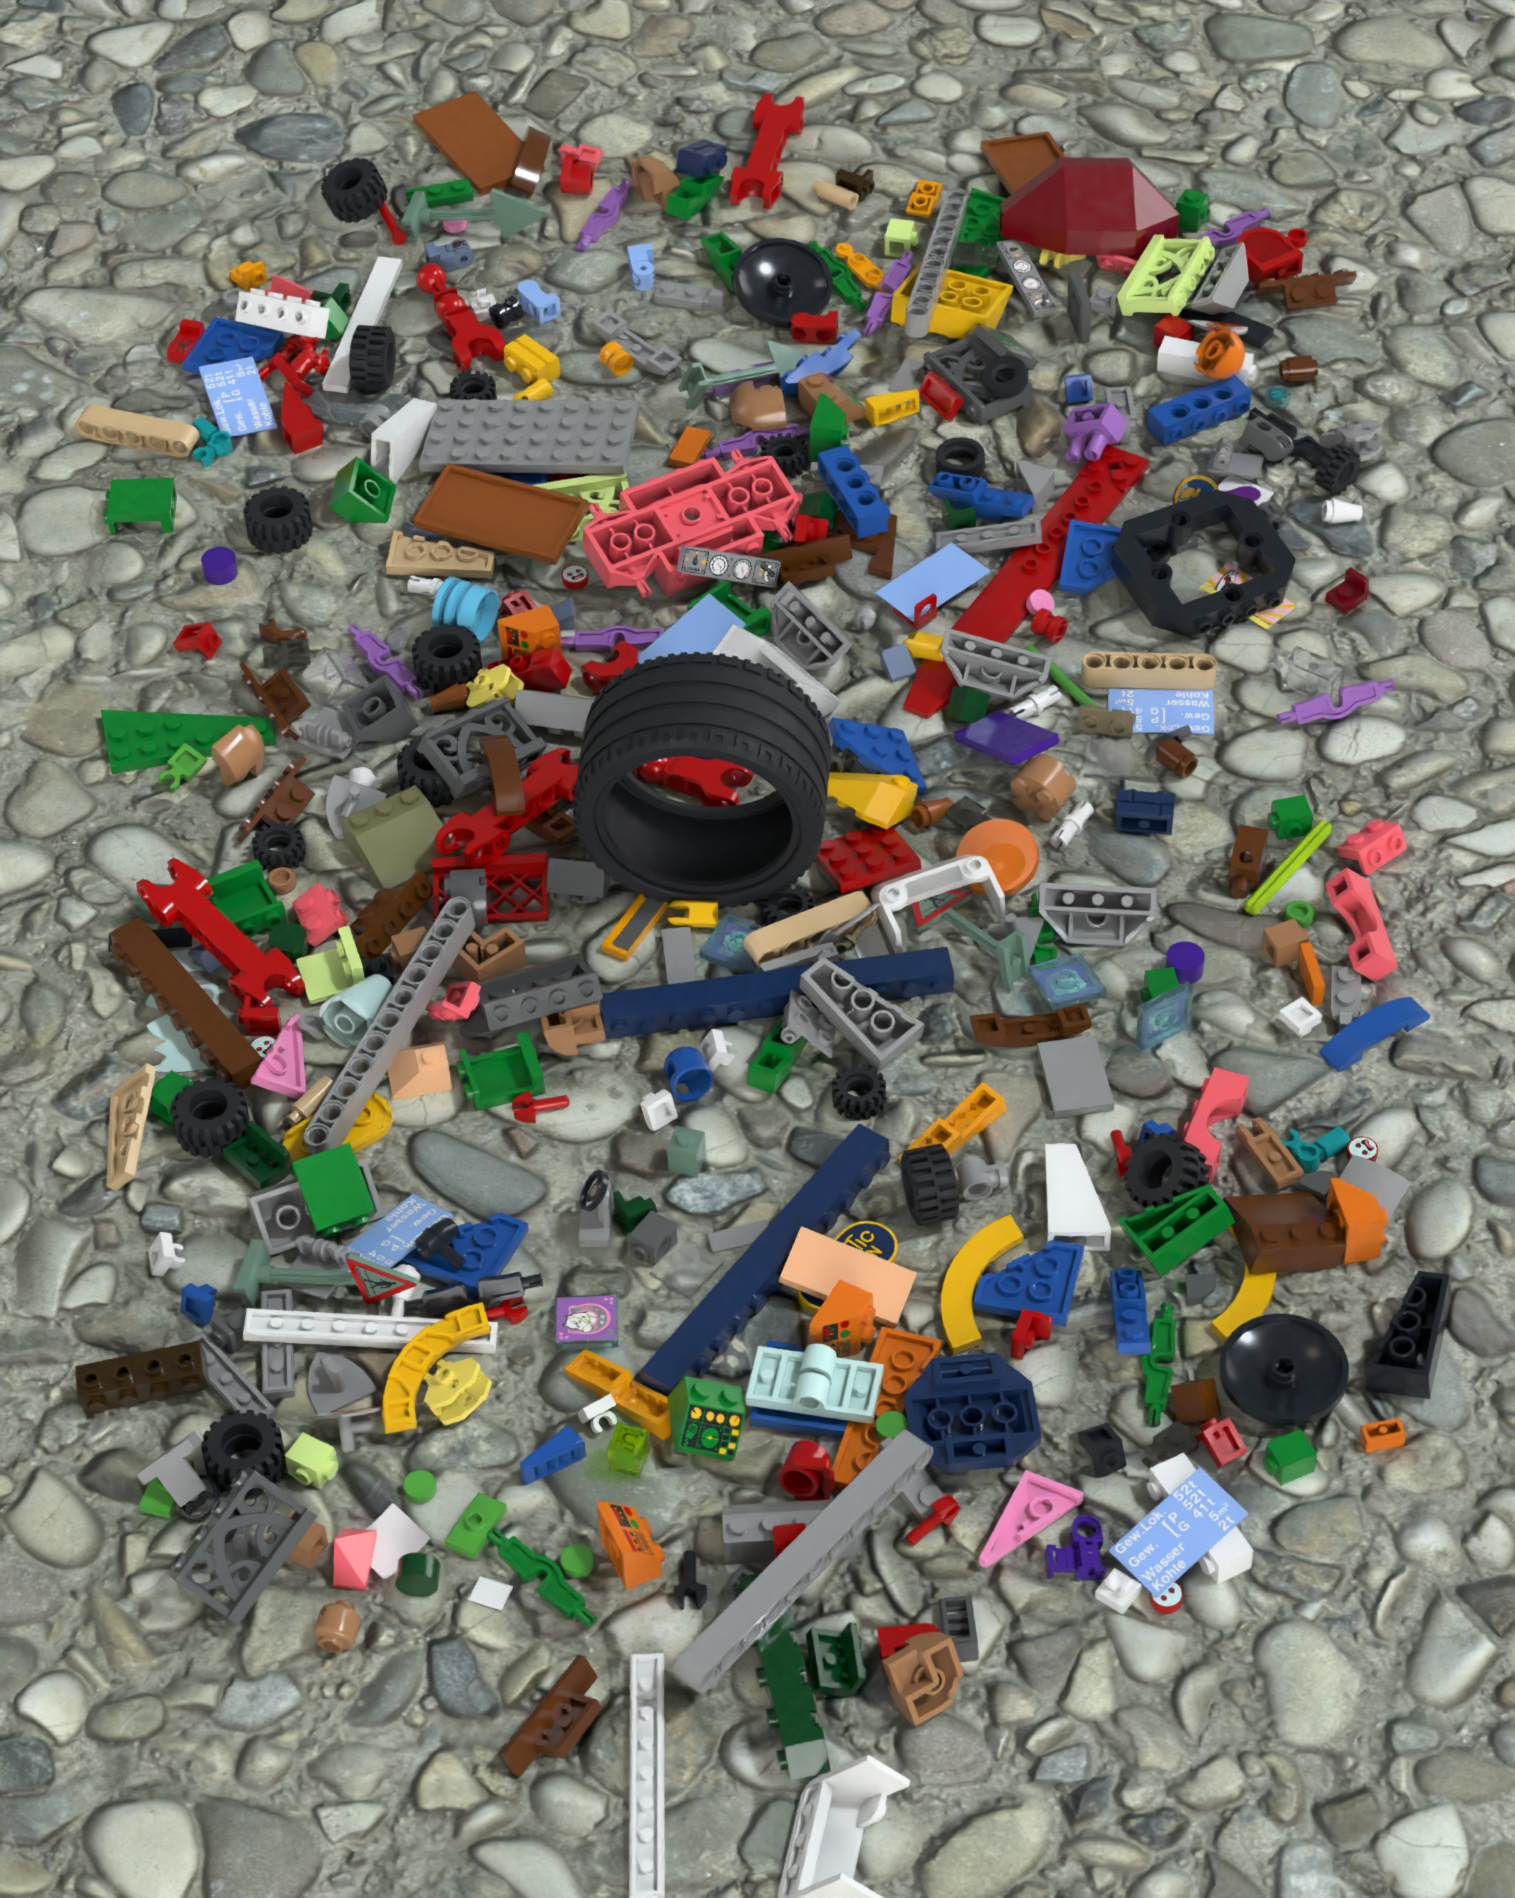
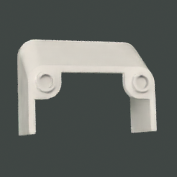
M734 624L713 652V655H720L722 653L728 657L738 656V659L741 660L749 659L751 663H760L766 669H773L776 674L781 673L785 676L786 680H792L794 686L802 688L803 694L810 696L811 702H815L817 710L821 711L822 718L833 712L841 702L781 649Z
M969 854L960 855L881 882L873 887L871 891L872 904L877 901L881 904L876 909L879 912L878 918L895 954L903 953L901 931L892 912L912 903L972 883L981 882L1000 923H1006L1004 919L1006 916L1005 895L985 858Z
M869 1755L811 1780L804 1788L800 1797L778 1898H884L853 1880L864 1828L882 1819L886 1812L885 1803L887 1796L909 1787L910 1780Z

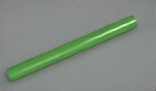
M1032 644L1027 645L1024 649L1042 654ZM1050 664L1048 675L1081 705L1087 706V703H1090L1091 705L1098 706L1054 664Z

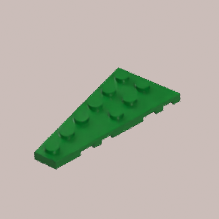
M975 188L971 189L970 200L967 204V212L961 227L958 247L954 254L951 270L987 278L998 265L1001 258L995 249L997 242L1012 240L1002 237L998 228L1000 204L1006 198Z
M101 710L112 775L167 765V761L184 743L204 757H211L212 746L239 724L246 727L253 723L263 737L265 747L277 745L271 718Z

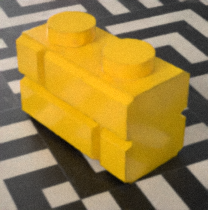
M526 334L517 338L516 342L512 341L504 347V364L506 368L511 372L515 371L521 375L524 382L534 384L542 377L548 382H552L560 377V358Z

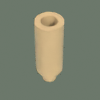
M823 180L821 183L814 181L812 184V190L817 191L818 197L848 210H853L858 203V194L831 182Z
M327 1076L321 1077L290 1107L291 1113L286 1117L288 1123L295 1126L299 1121L302 1122L314 1115L335 1082Z

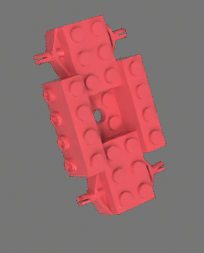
M736 448L735 451L733 449L729 453V456L736 465L728 470L726 474L716 458L711 457L706 460H699L695 464L683 469H676L665 476L652 478L648 482L636 487L625 489L623 492H620L618 512L603 513L598 503L595 502L594 505L592 503L588 510L593 515L594 520L583 529V550L607 589L615 586H636L642 598H646V595L649 597L652 594V590L645 580L655 571V579L668 597L713 579L676 571L681 544L748 556L762 554L764 534L761 530L778 531L784 542L791 541L794 538L787 524L796 516L800 499L772 456L744 459L740 450ZM693 514L697 515L698 519L689 520L685 516Z

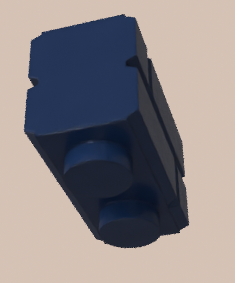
M703 139L687 147L680 148L676 165L677 172L702 178L723 169L728 159L726 146L718 143L714 144L712 141Z
M1136 789L1118 790L1115 831L1172 835L1175 794L1164 791L1144 792Z

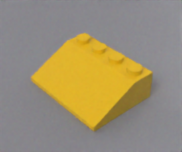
M922 262L917 265L893 294L891 322L899 323L905 327L906 308ZM948 269L928 333L946 335L951 339L966 338V333L973 331L978 324L996 329L1013 291V285Z

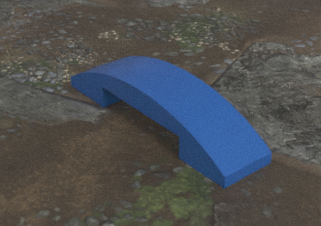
M1412 997L1398 998L1386 1002L1348 1024L1323 1046L1319 1054L1339 1073L1360 1061L1362 1053L1366 1049L1402 1028L1409 1032L1429 1020L1430 1014Z

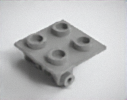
M1224 436L1218 440L1216 450L1211 451L1207 472L1221 477L1237 475L1247 480L1260 478L1264 456L1232 452L1233 441L1231 438Z
M324 706L314 720L307 719L300 722L299 730L302 731V735L298 738L296 744L344 761L359 742V739L345 713Z
M792 989L790 991L789 1003L784 1007L785 1015L783 1016V1029L781 1031L782 1040L785 1043L791 1044L803 1036L831 1058L835 1026L823 1013L812 1006L807 997L800 996Z
M304 1234L298 1236L295 1241V1246L301 1254L289 1269L348 1272L350 1268L346 1262L347 1254L351 1253L359 1257L361 1255L360 1253L348 1250L345 1245H334L331 1241H325L321 1238L315 1240L310 1235ZM277 1282L279 1286L325 1300L337 1286Z

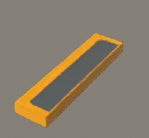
M640 894L601 944V952L627 962L669 906L668 902H658L654 898L648 899L643 894Z

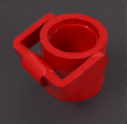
M576 152L568 153L562 163L559 177L561 193L591 195L594 184L593 163L578 162L580 156Z
M800 1440L795 1442L779 1472L778 1480L780 1485L788 1493L794 1495V1498L798 1501L830 1500L831 1491L835 1488V1474L831 1470L829 1453L825 1448L813 1441ZM822 1482V1490H818Z

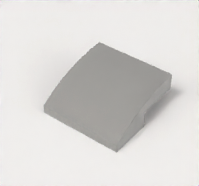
M1356 1155L1349 1159L1338 1177L1375 1195L1380 1208H1385L1388 1221L1411 1184L1410 1181L1394 1171Z

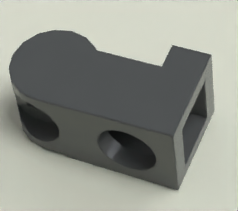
M1261 416L1246 424L1239 444L1246 449L1251 446L1259 449L1272 462H1277L1291 454L1294 448L1293 441L1288 435Z

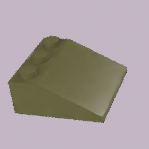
M416 785L341 819L346 845L381 889L403 887L416 871H423L425 876L432 873V858L460 857L457 850L448 855L436 852L435 837L443 825L430 802ZM449 836L446 837V839H445V841H444V845H445V844L448 842V840L450 839Z

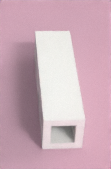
M1169 336L1164 337L1158 350L1157 371L1211 383L1218 381L1203 375L1194 366V361L1198 363L1199 356L1196 355V350L1200 343ZM1245 352L1243 366L1235 375L1247 386L1249 380H1254L1257 365H1253L1254 354Z

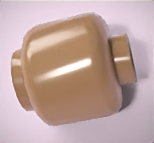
M337 1600L336 1603H329L322 1607L313 1629L314 1636L321 1648L329 1652L341 1653L343 1650L353 1646L362 1624L361 1617L354 1610L353 1604L344 1600Z

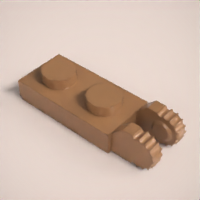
M1258 1117L1252 1120L1253 1129L1257 1134L1255 1137L1245 1124L1236 1126V1135L1242 1145L1246 1147L1277 1191L1297 1183L1304 1176L1303 1169L1273 1129L1270 1130L1266 1123L1263 1122V1119Z

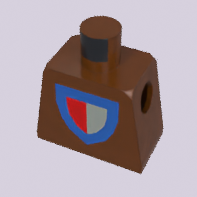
M1240 824L1229 865L1228 886L1231 888L1230 893L1232 896L1244 899L1248 896V892L1254 893L1259 887L1267 861L1268 830Z

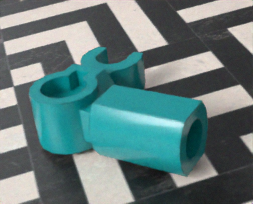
M202 416L192 423V426L198 430L199 437L207 443L205 447H199L192 453L195 461L201 458L204 468L210 466L214 458L229 455L233 451L229 433L220 431Z
M1340 1126L1334 1128L1313 1144L1307 1143L1304 1140L1301 1141L1299 1133L1293 1129L1289 1130V1142L1279 1137L1305 1173L1317 1171L1322 1159L1325 1161L1348 1146L1350 1142L1348 1133Z

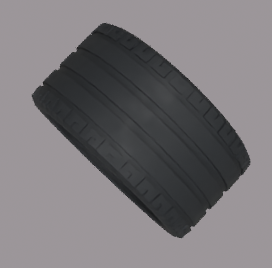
M681 652L680 655L672 653L668 654L667 657L658 656L655 660L647 659L643 664L637 663L632 669H625L623 674H617L614 680H610L607 686L600 690V694H597L590 707L583 733L573 798V819L575 833L579 837V843L583 846L584 852L589 854V859L592 862H596V867L603 869L604 874L611 876L614 882L621 883L622 887L630 888L636 894H643L645 898H654L658 902H668V905L675 900L718 901V909H724L727 906L734 908L737 905H748L750 902L757 903L762 898L766 900L772 894L777 895L782 889H788L790 884H795L798 881V877H802L805 871L809 870L811 863L815 861L816 854L819 852L824 832L831 760L829 731L826 728V722L822 718L821 711L817 710L815 702H811L810 696L803 694V689L794 686L792 680H786L784 675L781 673L776 674L771 668H764L763 664H754L749 659L741 660L738 659V656L728 657L722 653L720 655H713V652H707V654ZM679 756L708 757L746 768L766 780L776 791L761 799L741 805L727 807L697 806L675 801L654 792L639 782L630 771L643 764L663 758Z

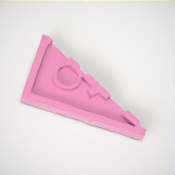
M295 1013L287 1020L251 1078V1084L298 1100L306 1093L302 1029L297 1024L301 1015Z
M1025 1470L979 1557V1565L985 1568L989 1567L1077 1507L1083 1501L1084 1492Z

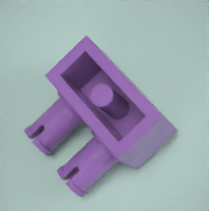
M1111 402L1072 408L1063 426V430L1072 439L1064 455L1068 462L1079 463L1083 453L1089 460H1099L1106 444L1119 443L1128 422Z

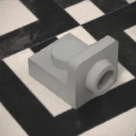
M1121 283L1116 291L1098 287L1090 298L1091 310L1115 317L1121 310L1117 294L1124 284Z

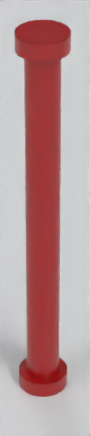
M384 201L383 207L379 208L378 211L392 234L391 239L395 245H402L406 242L407 236L398 227Z

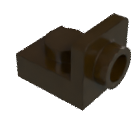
M840 169L836 173V185L858 194V201L862 202L874 190L873 170L868 169L860 176Z

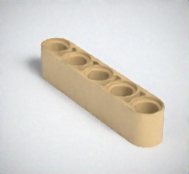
M87 405L74 424L76 432L87 439L185 458L190 454L200 436L198 430L190 424L98 405Z
M1089 652L1082 658L1081 682L1084 686L1094 689L1210 690L1216 683L1217 661L1208 654Z
M856 891L755 930L746 936L743 941V947L760 968L761 963L811 948L828 929L835 932L873 904L862 891ZM874 910L838 937L841 939L846 934L851 935L861 923L865 924L867 928L872 926L877 921L879 912Z

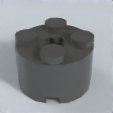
M485 869L450 870V874H445L444 879L445 896H451V898L460 896L468 899L475 918V927L488 926V918H484L487 917L486 909H488L486 878H480L485 877Z

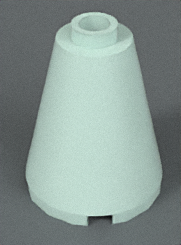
M374 974L328 998L322 1004L319 1012L320 1018L323 1016L325 1022L323 1029L327 1035L343 1047L358 1046L393 989L390 981L382 975Z

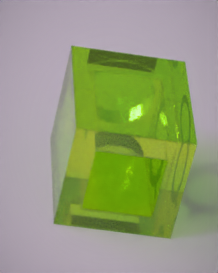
M617 1422L607 1447L609 1470L640 1478L650 1453L647 1429Z

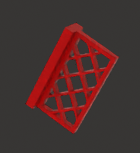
M547 853L500 855L493 861L477 868L464 865L465 857L432 858L433 923L440 914V910L451 899V896H445V892L440 889V883L444 882L445 874H450V870L485 869V877L480 878H486L487 892L492 889L500 896L491 905L488 903V909H486L487 917H484L488 918V924L549 921L548 893L546 892L548 876ZM530 878H542V883L534 891L524 884ZM510 879L514 884L505 892L496 885L500 880ZM518 888H521L528 894L520 903L510 897ZM535 899L542 905V912H529L525 907ZM505 900L515 907L509 913H500L496 910Z

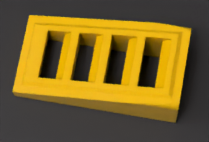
M917 389L865 398V416L874 428L920 412L919 391Z

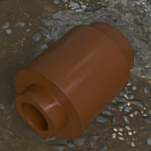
M1311 355L1286 357L1285 360L1279 361L1281 381H1287L1288 383L1312 381L1314 375L1318 374L1317 360H1313Z
M1173 738L1162 741L1156 749L1157 762L1177 776L1188 777L1197 767L1198 759L1195 758V754Z

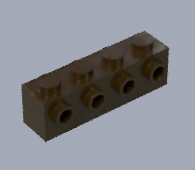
M200 1340L75 1366L77 1398L85 1415L91 1413L100 1414L110 1409L133 1407L138 1403L153 1400L162 1401L168 1397L181 1394H195L200 1390L210 1389L207 1356Z

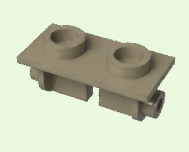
M1087 703V706H1079L1077 730L1132 739L1136 714H1133L1131 710L1112 709V711H1107L1106 707Z

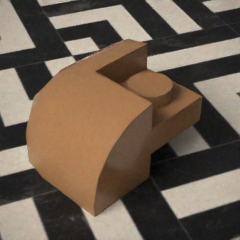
M653 156L638 157L636 161L632 162L633 189L644 201L653 198L665 211L668 194L673 193V188L680 185L677 176L665 163Z
M750 380L734 389L729 399V413L735 426L740 424L749 426L752 431L787 428L782 389H779L778 386L764 385L755 389L753 381Z
M253 723L246 727H243L241 724L237 725L212 746V760L220 766L221 781L227 787H230L235 782L242 781L247 776L248 771L255 777H258L263 770L265 763L264 741Z
M598 1001L541 1017L547 1043L558 1053L578 1055L577 1045H590L606 1040Z
M928 1632L911 1637L904 1641L906 1645L904 1649L882 1660L890 1681L887 1688L891 1697L904 1717L915 1727L944 1711L954 1702L951 1699L958 1689L960 1678H963L962 1665L952 1638L941 1632Z

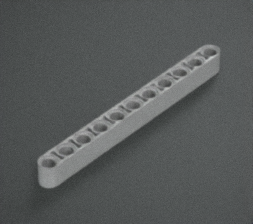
M950 188L945 194L906 308L904 332L909 337L921 338L928 333L959 239L963 220L966 216L968 192L965 189Z
M453 897L445 904L306 1128L304 1141L310 1156L342 1145L473 931L476 924L471 904L465 897Z
M908 1430L900 1432L679 1656L673 1667V1674L697 1692L704 1693L925 1468L933 1455V1447Z

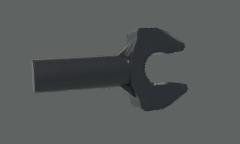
M688 1550L683 1553L684 1582L674 1586V1601L681 1610H684L685 1597L693 1594L696 1596L697 1608L701 1609L707 1600V1586L697 1582L696 1552Z

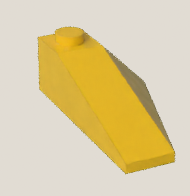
M829 772L827 797L838 799L837 805L842 808L852 807L855 809V816L888 829L911 816L918 784L910 782L908 777L898 774Z

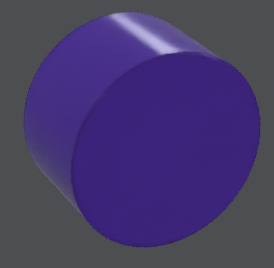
M215 547L207 550L202 555V569L207 582L214 585H224L232 582L237 577L236 556L231 549Z
M1187 941L1177 942L1167 950L1165 968L1174 967L1178 984L1195 983L1203 975L1204 951L1195 943Z

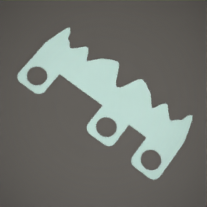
M191 949L171 951L187 972L203 970L192 962V958L188 954ZM213 983L200 985L202 989L213 991L214 997L212 1000L217 1005L220 1001L218 986ZM149 995L145 1005L158 1009L154 997ZM168 1014L147 1025L148 1030L155 1037L166 1041L154 1048L155 1051L166 1056L161 1064L154 1066L157 1072H170L172 1070L179 1073L209 1069L200 1060L201 1052L197 1048L192 1049L185 1034L182 1030L177 1031L174 1028Z

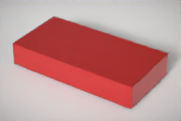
M928 371L918 390L919 395L946 421H953L964 401L940 376L932 371Z

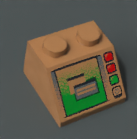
M821 371L798 380L799 404L811 418H813L820 393L826 394L846 413V424L865 417V407L843 382Z

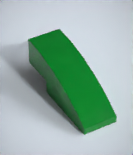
M711 173L702 178L689 176L682 179L680 189L668 194L666 214L686 220L693 217L711 200L723 183L724 177Z
M723 232L700 238L701 245L714 269L727 287L735 293L733 275L737 261L742 255V249Z
M783 1019L763 1040L762 1051L750 1063L747 1085L772 1094L777 1091L786 1079L808 1041L805 1037L801 1036L791 1044L785 1043L781 1038Z

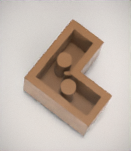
M505 926L484 940L473 930L451 966L467 982L472 981L474 983L518 971L527 966L525 943L508 926Z

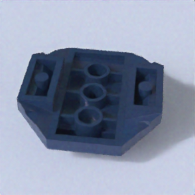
M996 1352L932 1358L924 1368V1372L915 1380L904 1395L908 1431L933 1447V1455L928 1463L940 1470L950 1473L1015 1466L1041 1444V1430L1032 1382L1018 1370L1008 1365L1006 1360Z

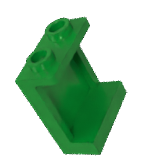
M174 478L111 480L110 491H106L105 494L108 508L103 509L104 524H109L110 533H116L117 523L161 521L163 533L173 532L177 503Z
M727 580L714 586L687 606L688 612L709 593L746 623V626L742 629L760 638L771 631V611L764 606L754 611L731 593V583Z
M258 859L206 879L213 890V896L208 898L209 901L248 939L274 929L280 924L288 923L285 906L282 901H277L268 886Z
M528 1031L516 1034L517 1046L471 1058H468L465 1049L459 1050L460 1061L455 1062L459 1079L465 1078L466 1083L463 1084L464 1093L467 1101H473L476 1111L511 1103L516 1097L527 1091H530L531 1097L545 1094L543 1072Z
M350 1142L292 1162L291 1172L294 1180L298 1182L314 1226L316 1237L323 1235L324 1238L333 1237L341 1233V1228L352 1225L353 1228H358L371 1222L370 1218L374 1217L375 1208Z

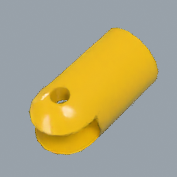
M542 377L523 392L516 393L512 400H548L553 396V388Z
M911 632L908 635V639L903 641L911 657L943 662L940 650L944 636Z
M675 900L668 906V908L685 909L684 918H667L674 926L717 928L718 901Z

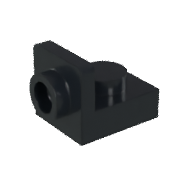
M1107 1422L1077 1433L1079 1444L1092 1458L1094 1472L1097 1476H1103L1126 1467L1122 1439Z

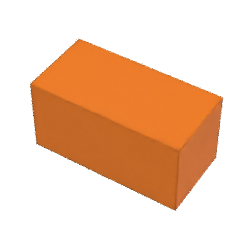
M1400 1418L1361 1425L1359 1433L1365 1453L1403 1446L1406 1436Z

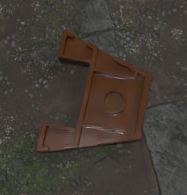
M839 509L833 530L828 531L827 538L847 533L850 536L851 549L875 555L868 566V574L891 580L897 533V515L891 514V518L888 519V531L858 539L844 514Z

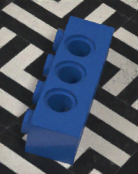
M1235 374L1228 379L1215 381L1148 409L1147 430L1163 446H1167L1250 411L1252 391Z
M847 445L819 452L818 474L858 539L888 531V519L891 518L890 509L880 499L877 487H873L870 483L867 471L862 470L857 455L852 454Z

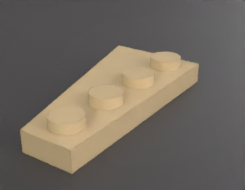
M394 530L386 563V573L492 579L495 553L467 546L455 548L451 547L449 542L440 540L438 544L425 541V537L418 535L410 538L403 536V532Z
M148 1063L114 1089L110 1095L106 1187L115 1191L132 1181L136 1174L156 1067Z

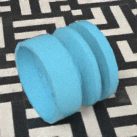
M452 576L447 578L440 586L435 597L432 609V625L441 627L442 624H448V626L455 624L459 625V628L466 627L469 629V632H473L476 635L479 643L485 641L491 633L498 614L499 596L497 591L478 584L472 586L471 582Z

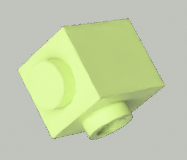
M890 218L885 234V256L901 258L905 250H909V255L912 247L917 246L918 243L915 221Z
M304 1432L285 1455L288 1474L294 1476L301 1484H310L318 1489H321L327 1480H331L336 1475L339 1466L335 1447Z

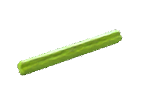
M1320 820L1245 901L1244 909L1246 912L1252 915L1260 912L1331 834L1332 825L1330 823Z

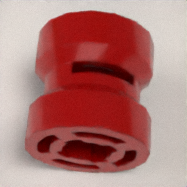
M1041 608L1035 614L1030 630L1039 636L1044 634L1047 640L1058 643L1066 633L1068 620L1059 615L1055 617L1051 611Z

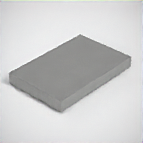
M1096 1035L1037 1043V1052L1054 1118L1114 1110V1101Z

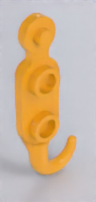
M839 243L836 246V255L847 260L848 268L866 286L890 294L881 288L882 280L885 277L884 273L864 254L854 253L852 246L847 243Z

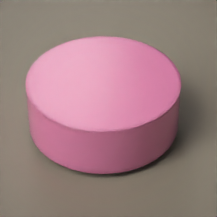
M467 220L442 221L443 229L449 233H459L467 227Z
M1041 589L1033 591L1026 600L1027 609L1034 616L1041 608L1052 611L1055 605L1053 597L1047 591Z

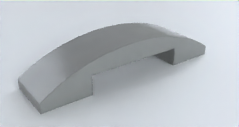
M609 309L592 321V327L606 343L618 342L624 351L633 357V364L645 371L666 375L682 363V358L665 346L658 350L627 329V321Z

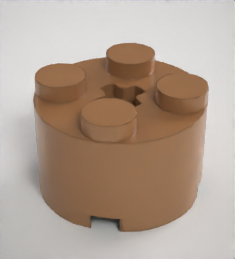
M1037 754L1025 762L1010 783L1011 792L1015 797L1013 803L1020 810L1025 811L1029 809L1037 813L1042 820L1051 821L1076 789L1075 778L1072 774L1068 776L1063 771L1065 766L1057 759L1046 754Z

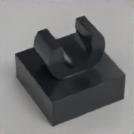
M379 954V958L368 960V957H366L361 963L365 979L371 975L379 974L386 977L392 985L394 984V977L387 956Z

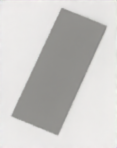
M905 358L888 390L896 392L908 391L924 362Z
M765 1220L708 1233L713 1253L753 1244L768 1227V1223Z

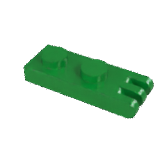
M469 179L431 184L429 186L408 189L405 192L409 204L415 191H424L429 208L474 201Z

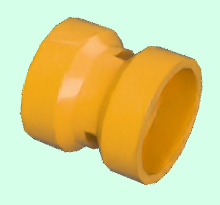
M609 342L600 350L599 359L605 366L609 367L614 375L623 376L633 367V357L624 351L618 342Z

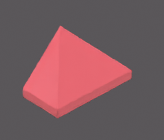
M344 1528L334 1539V1589L367 1590L377 1537L376 1530Z

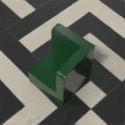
M342 282L338 284L332 294L314 290L311 294L312 300L318 302L332 297L344 313L352 304L349 284Z
M825 490L804 495L798 514L828 520V531L833 530L839 507Z
M942 499V520L947 531L976 527L974 507L953 511L948 499Z
M953 686L945 717L969 724L975 723L985 718L990 695L967 687Z
M619 1191L613 1192L614 1211L628 1234L638 1226L651 1210L657 1213L656 1205L651 1197L644 1200L642 1196H638L625 1201Z

